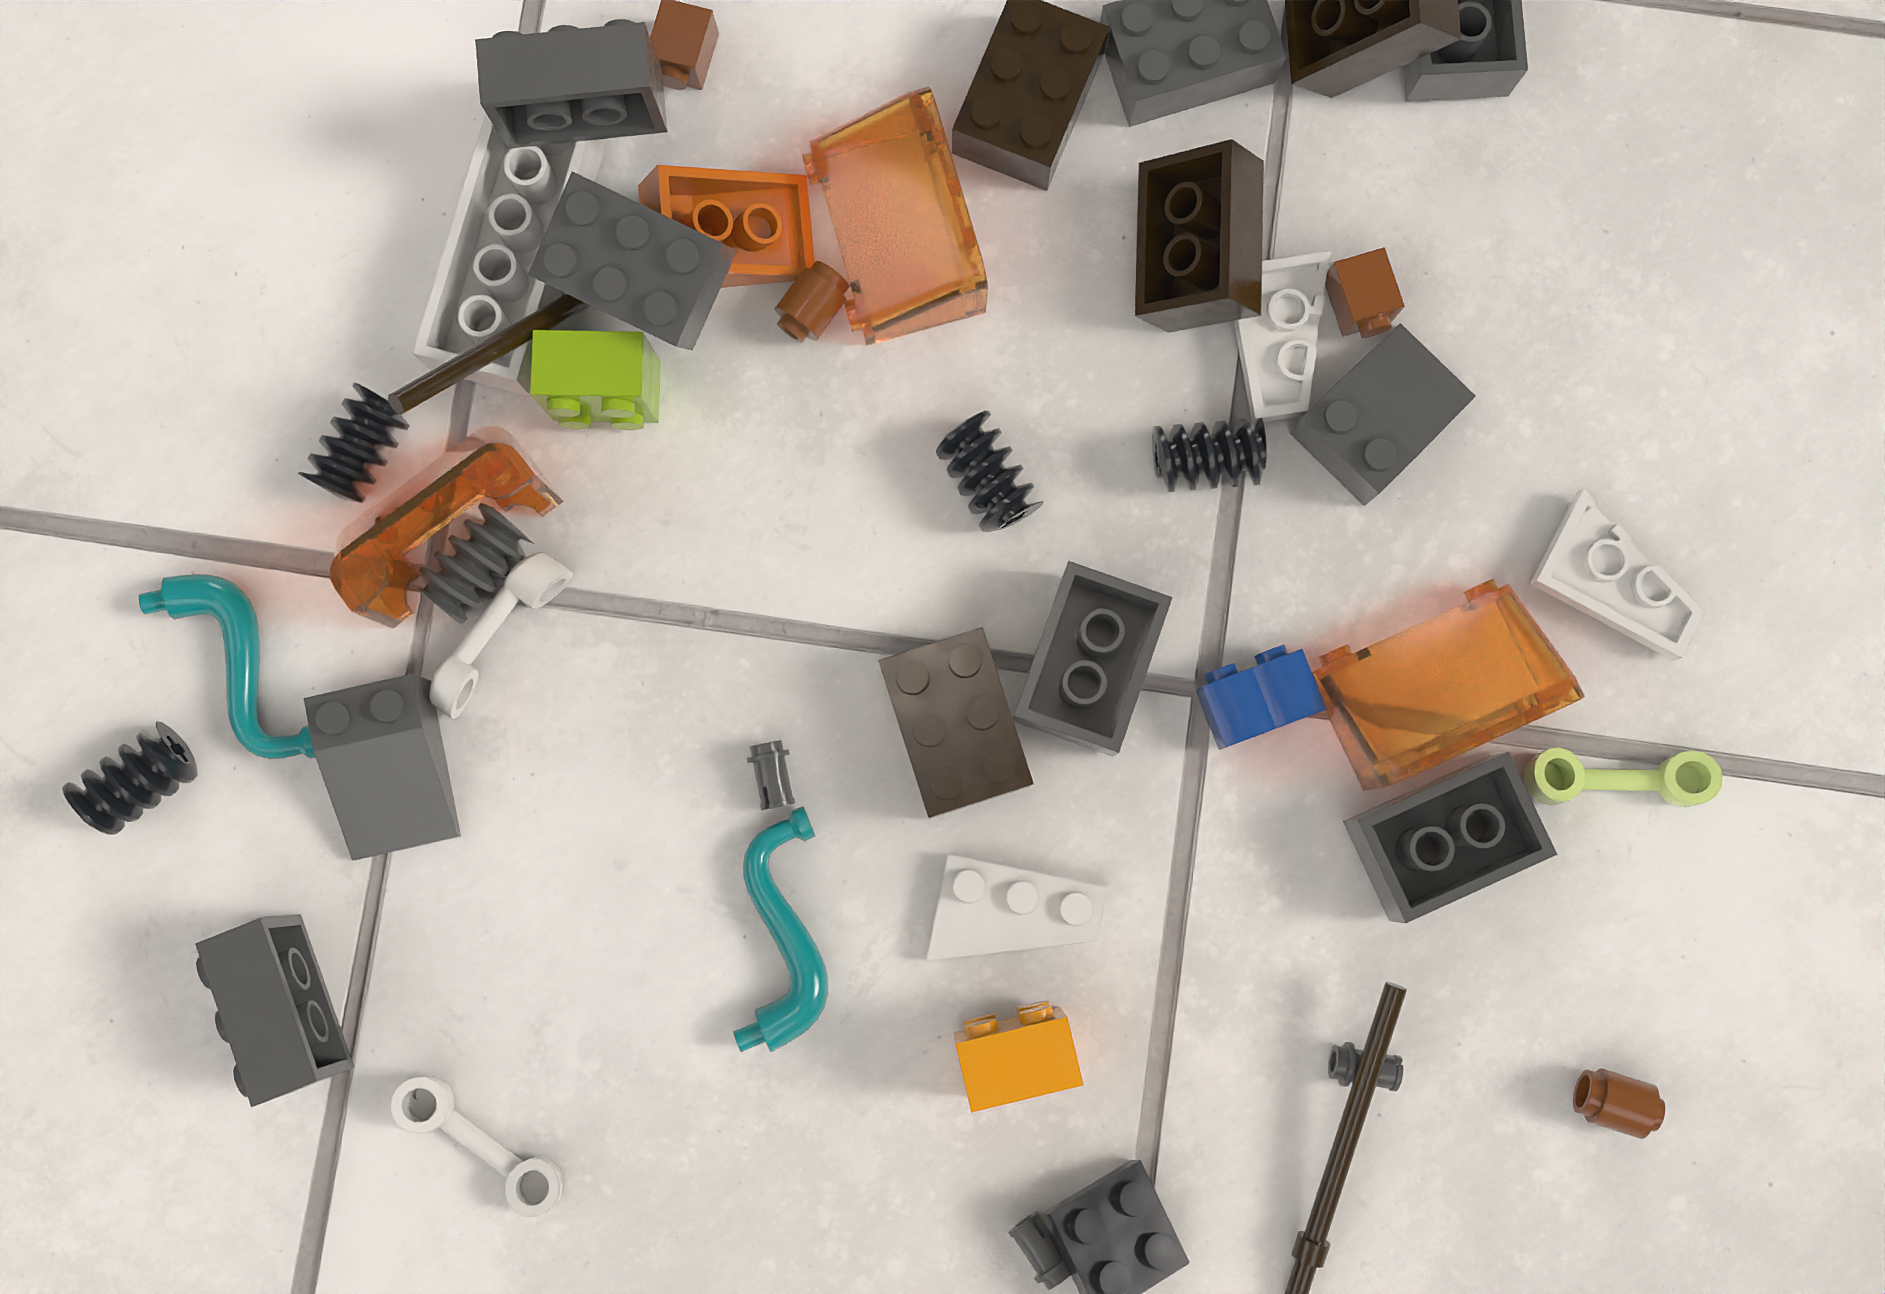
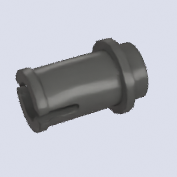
M782 740L750 746L752 757L747 758V763L753 762L761 810L795 804L785 756L790 755L789 749L783 750Z
M1345 1042L1343 1046L1334 1045L1328 1061L1329 1077L1337 1079L1340 1086H1349L1354 1080L1363 1050L1355 1049V1045L1352 1042ZM1386 1055L1376 1087L1394 1092L1398 1091L1402 1083L1404 1070L1403 1065H1401L1403 1061L1401 1056Z
M1036 1211L1020 1221L1008 1233L1014 1238L1037 1272L1034 1277L1037 1284L1043 1282L1046 1288L1050 1290L1066 1280L1071 1274L1053 1236Z

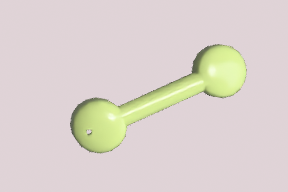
M1555 747L1546 749L1532 757L1524 770V782L1530 795L1538 802L1550 806L1573 799L1581 790L1658 791L1665 801L1674 806L1686 808L1706 803L1716 797L1722 788L1723 781L1721 768L1717 762L1703 752L1692 750L1670 756L1661 762L1657 770L1583 769L1582 763L1575 754L1568 749Z

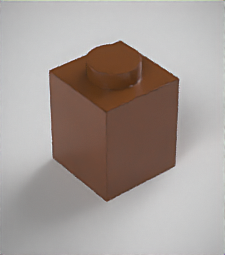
M661 0L650 39L662 70L664 86L675 90H684L686 86L699 90L703 89L719 35L713 10L675 0Z
M1385 247L1336 261L1327 272L1325 287L1342 337L1360 332L1361 338L1381 334L1392 327L1391 322L1405 307Z

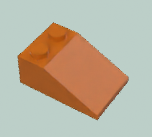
M656 165L638 185L640 204L737 250L721 288L792 282L796 280L804 268L810 269L815 263L807 175Z

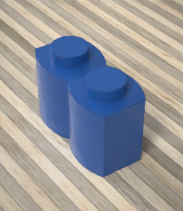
M1284 644L1255 655L1254 657L1257 662L1255 667L1238 672L1235 663L1205 674L1208 684L1195 691L1219 750L1327 710L1303 649L1288 654Z

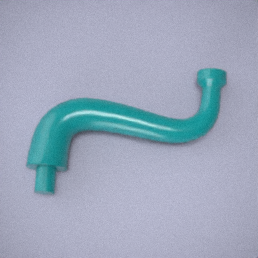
M209 574L178 575L163 578L160 590L139 594V605L145 615L167 610L169 616L174 620L205 614L213 616L218 621L224 641L228 717L236 738L247 751L267 759H281L304 754L308 758H315L309 725L302 727L296 735L282 737L268 735L260 727L257 715L260 665V637L257 616L251 601L236 584L222 577Z
M804 806L792 810L789 819L771 825L758 833L750 842L744 855L743 877L747 892L785 961L790 977V987L783 997L755 1009L757 1022L733 1031L740 1052L766 1042L770 1052L785 1046L809 1030L825 1008L828 996V976L825 963L808 930L776 886L769 871V858L777 847L794 838L806 841L816 837Z

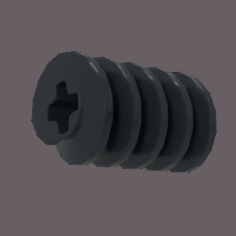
M354 382L352 387L360 395L362 401L344 398L341 405L351 416V419L333 416L330 424L340 434V437L321 435L319 442L329 455L324 456L310 453L307 460L318 471L317 474L299 472L298 474L344 501L363 503L366 497L355 486L356 483L375 484L377 479L368 470L367 465L373 464L385 467L388 461L380 453L378 447L397 448L399 443L389 432V429L393 427L408 430L410 425L402 415L393 410L388 400Z
M986 410L966 419L952 429L937 447L936 455L941 460L953 459L947 467L949 477H964L957 487L961 496L975 495L970 501L968 508L971 514L986 513L980 521L979 527L982 532H992L1010 527L1028 517L1043 505V501L1030 504L1025 502L1024 499L1033 490L1034 485L1033 483L1015 485L1014 480L1024 468L1021 464L1006 468L1003 465V462L1013 450L1010 446L994 450L992 444L1001 435L1002 431L1000 428L983 431L981 426L991 416L990 411Z
M1262 417L1258 418L1254 431L1247 419H1238L1232 433L1225 420L1216 421L1211 436L1203 422L1195 423L1190 438L1183 425L1176 424L1171 429L1169 440H1167L1161 426H1154L1152 452L1156 478H1163L1168 492L1175 491L1179 476H1184L1190 490H1196L1199 476L1205 474L1211 489L1217 488L1221 473H1227L1232 487H1238L1242 471H1248L1253 485H1260L1267 459L1266 433Z
M156 721V728L160 735V738L157 740L145 731L139 732L136 738L142 750L137 752L127 744L119 746V756L123 761L121 765L110 757L105 756L102 758L99 764L105 775L103 778L92 770L86 769L83 771L81 779L86 787L85 790L74 783H66L62 787V791L72 809L89 826L102 833L114 835L118 834L125 827V821L134 822L138 820L143 814V808L153 809L161 802V795L172 796L179 789V782H192L198 776L194 756L188 745L173 729L163 722Z

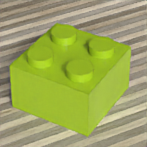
M533 330L530 395L553 421H558V426L562 428L580 430L590 428L591 422H611V426L616 429L640 430L644 428V423H659L661 362L644 332Z

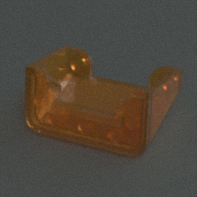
M930 86L907 92L809 141L810 153L802 154L809 185L820 184L822 193H824L853 299L844 301L847 318L852 332L862 330L866 346L986 313L988 295L986 271L938 107Z
M484 426L474 431L347 525L339 533L335 543L330 566V580L334 589L351 612L393 629L414 613L407 603V590L410 582L415 581L420 575L405 555L483 497L494 499L505 512L514 506L524 505L533 508L542 517L564 501L513 435L506 429L498 426Z
M1493 578L1463 592L1468 602L1355 653H1352L1349 645L1346 644L1318 657L1322 668L1313 671L1312 674L1326 706L1327 716L1363 791L1384 788L1403 781L1585 697L1576 676L1509 584L1498 588Z

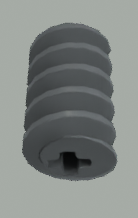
M482 502L479 504L478 509L485 522L480 524L467 518L463 522L470 538L465 540L455 535H451L448 538L456 554L450 556L440 551H436L433 554L441 570L435 572L425 567H421L418 570L426 584L424 588H418L434 604L462 625L468 618L460 604L463 603L478 608L482 601L475 588L478 587L493 592L497 586L490 572L493 571L507 577L511 569L504 558L505 555L523 560L526 554L519 540L522 539L535 544L495 508Z

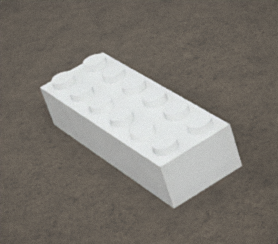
M485 113L412 352L430 371L561 297L562 291L527 274L571 172L573 171L595 182L608 139L507 149ZM532 340L464 378V380L531 397Z

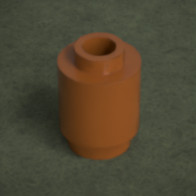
M816 261L810 269L804 268L774 308L781 317L777 325L787 335L800 343L806 337L817 341L846 302L844 294L850 287L849 283L833 268L821 261Z
M1603 1068L1598 1069L1596 1072L1587 1069L1578 1078L1573 1094V1108L1576 1113L1584 1115L1587 1122L1639 1139L1646 1138L1651 1131H1657L1662 1125L1665 1116V1102L1660 1098L1656 1085Z

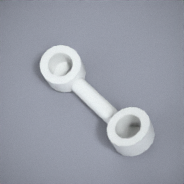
M543 552L532 554L516 564L508 573L505 584L453 653L441 662L430 684L429 698L431 703L450 718H457L468 705L477 685L479 672L471 665L518 601L521 600L532 609L545 605L568 585L574 575L573 571L548 553Z
M418 1076L404 1081L395 1089L390 1099V1112L393 1121L401 1129L410 1133H426L441 1128L507 1178L505 1195L508 1204L514 1212L524 1217H537L545 1214L558 1203L563 1192V1178L560 1169L555 1163L544 1157H532L522 1161L454 1110L455 1097L451 1087L444 1080L435 1076Z

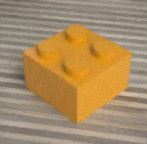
M1040 1001L1016 1008L1018 1014L1016 1018L997 1022L995 1014H986L963 1021L964 1030L954 1032L971 1113L1084 1086L1068 1017L1060 1007L1052 1009L1049 1001Z

